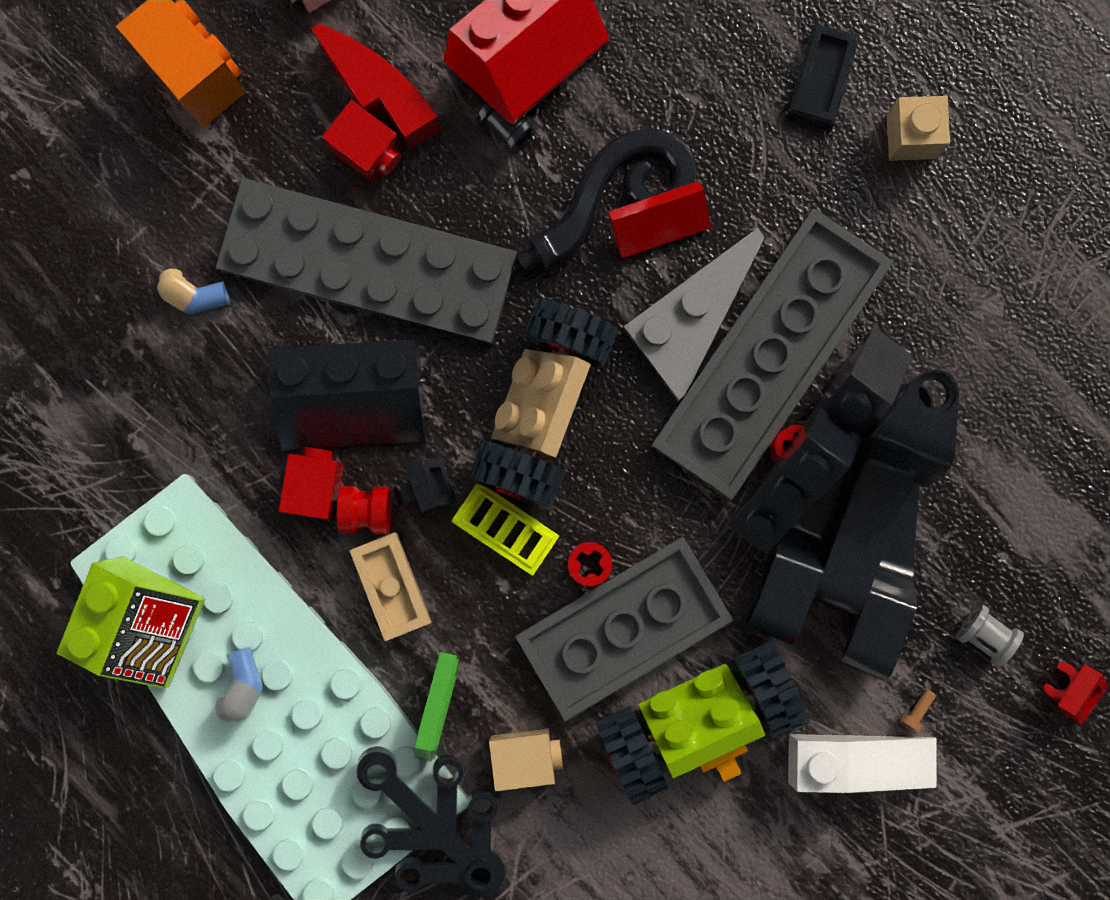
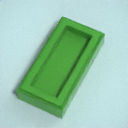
M443 652L439 654L414 747L415 758L429 762H432V759L435 760L458 673L459 659H457L456 655Z

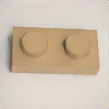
M396 532L349 550L384 641L432 623Z

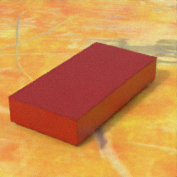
M699 181L608 212L617 250L621 258L711 228L705 192Z

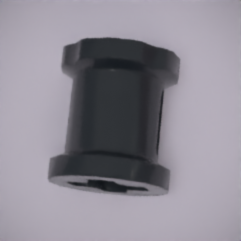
M488 103L482 107L475 119L481 128L487 126L505 144L504 150L509 155L518 152L532 138L539 126L533 118L527 120L524 116L511 125Z

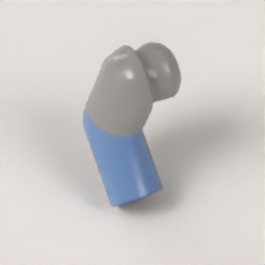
M250 647L226 655L234 681L224 697L218 698L215 705L216 713L223 721L236 722L247 717L262 693L263 684Z

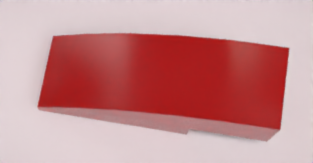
M320 23L311 28L319 46L357 104L374 117L385 112L409 150L441 131L436 113L420 92L390 63L370 48L346 34Z

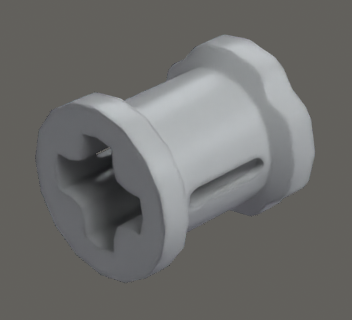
M979 604L961 625L956 638L962 643L969 641L989 655L994 666L997 668L1002 667L1017 651L1023 640L1024 633L1017 628L1010 630L988 614V607Z

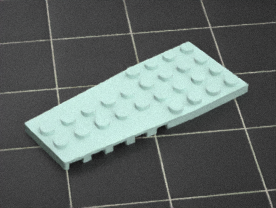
M183 474L71 561V566L84 585L93 562L124 556L206 598L170 687L147 686L228 814L294 900H351L413 851L389 850L381 858H369L362 852L360 847L361 833L364 828L375 823L384 825L386 828H419L382 790L371 791L361 785L357 778L358 758L370 747L380 746L390 750L397 762L396 775L437 814V784L433 778V764L438 756L436 755L435 760L432 759V762L415 758L414 747L418 730L385 687L343 641H339L324 624L325 621L312 607H308L291 588L292 585L284 576L267 562L258 552L259 549L252 541L236 528L226 517L227 514L221 507L213 502L195 483L196 480L190 475ZM250 647L263 684L262 693L247 717L236 722L223 721L218 717L215 705L218 698L224 697L234 681L226 655ZM373 765L368 769L367 773L373 779H380L386 774V769L381 765ZM445 765L440 768L438 773L441 777L446 779L453 777ZM457 785V815L467 808L468 795L460 785ZM373 834L367 838L366 842L369 846L376 848L383 845L385 839L381 835Z

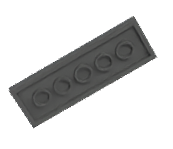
M242 178L216 269L222 273L493 346L515 267L517 251Z
M813 208L651 447L730 501L733 500L894 261Z

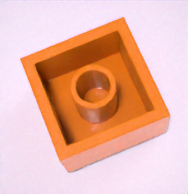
M147 0L116 25V27L196 122L204 128L246 93L236 79L242 74V71L231 59L232 56L213 33L210 35L200 23L201 20L184 0H177L175 3L172 0Z

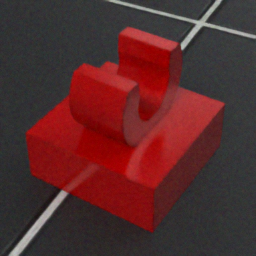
M1060 662L1057 668L1062 674L1070 677L1069 686L1063 690H1058L1046 683L1043 689L1052 700L1059 702L1058 707L1066 717L1083 726L1109 685L1103 674L1086 664L1083 665L1078 673L1072 665Z

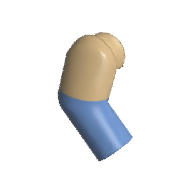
M173 268L164 270L159 276L157 289L161 298L186 314H196L230 304L229 295L223 281L197 288L182 276L180 270Z

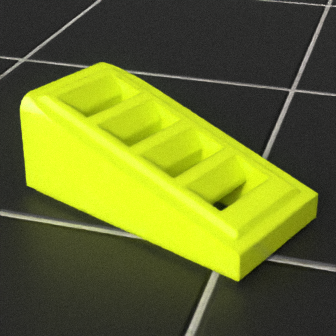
M479 481L451 521L532 576L559 538L558 534ZM486 498L493 504L477 527L470 521ZM503 509L510 515L493 538L486 532ZM519 520L526 526L509 549L503 545V542ZM536 531L542 537L526 560L519 553L533 532Z

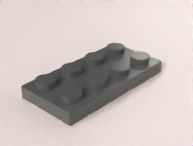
M682 536L517 634L515 637L564 721H567L734 620Z

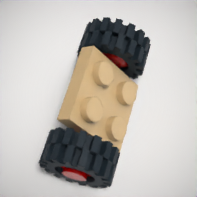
M536 299L524 330L523 338H526L527 341L534 343L540 348L547 349L551 353L524 350L522 357L514 366L512 384L505 402L497 411L495 429L491 437L506 445L514 446L516 449L506 448L483 440L469 478L496 488V491L514 498L525 499L541 506L552 508L565 471L533 457L536 452L552 457L557 456L590 366L605 367L618 332L617 327L612 326L608 321L600 320L601 317L585 313L586 311L580 308L575 309L568 304H559L550 299Z

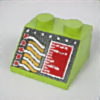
M124 556L93 562L57 654L98 676L160 688L170 687L206 598Z

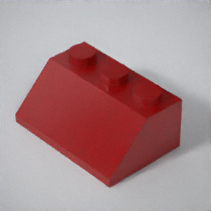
M484 0L449 29L443 62L504 119L513 125L608 43L609 36L594 0Z

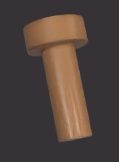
M926 689L910 715L904 714L899 722L910 731L919 734L923 728L920 721L936 695Z

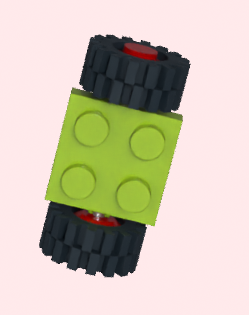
M771 641L734 658L737 671L746 688L744 691L741 690L725 663L639 703L641 712L652 733L648 735L650 742H647L631 706L595 722L607 750L605 752L617 778L620 779L632 805H636L669 789L652 751H655L656 755L662 754L674 779L764 737L765 733L754 709L761 718L762 724L772 740L810 723L804 702L799 696L798 688L789 670L785 667L781 655L779 656L776 647L773 646Z

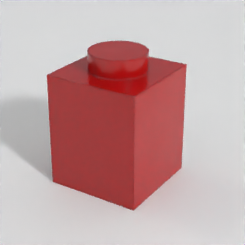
M352 99L322 136L329 151L373 184L380 175L384 177L389 175L401 158L399 151L402 145L397 133Z
M304 447L303 455L288 454L279 512L335 521L344 464L332 460V451Z

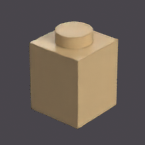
M948 96L899 97L887 113L889 161L936 159L950 144Z
M549 728L493 735L489 740L495 791L555 784L554 770L563 769L560 740L550 741Z

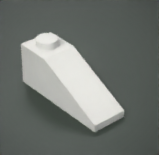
M789 734L788 783L797 792L854 793L936 788V738Z

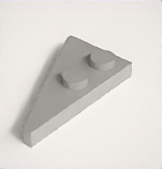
M758 228L623 327L625 333L677 402L686 395L765 238Z

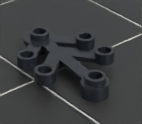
M380 746L366 749L357 761V778L361 785L371 791L382 790L419 828H386L381 824H370L361 833L360 847L362 852L369 858L377 859L386 855L389 850L442 849L454 861L422 863L414 857L402 859L395 869V881L397 886L404 892H415L423 884L458 883L463 892L473 897H485L497 891L503 883L505 869L501 857L498 853L491 850V820L496 816L498 810L494 794L488 789L481 788L474 790L468 796L467 809L469 816L473 819L470 848L456 834L457 785L460 784L463 778L462 764L457 757L449 754L442 755L433 764V778L437 784L436 814L396 775L397 762L390 750ZM447 764L457 768V773L449 779L441 777L438 773L440 768ZM373 765H381L386 769V774L380 779H373L368 775L367 771ZM479 799H487L491 802V806L485 812H477L473 808L474 803ZM378 834L385 839V842L380 847L375 848L369 846L366 840L369 836ZM479 867H483L489 871V875L483 880H476L471 876L472 872ZM413 868L419 872V876L413 881H406L401 877L402 872Z

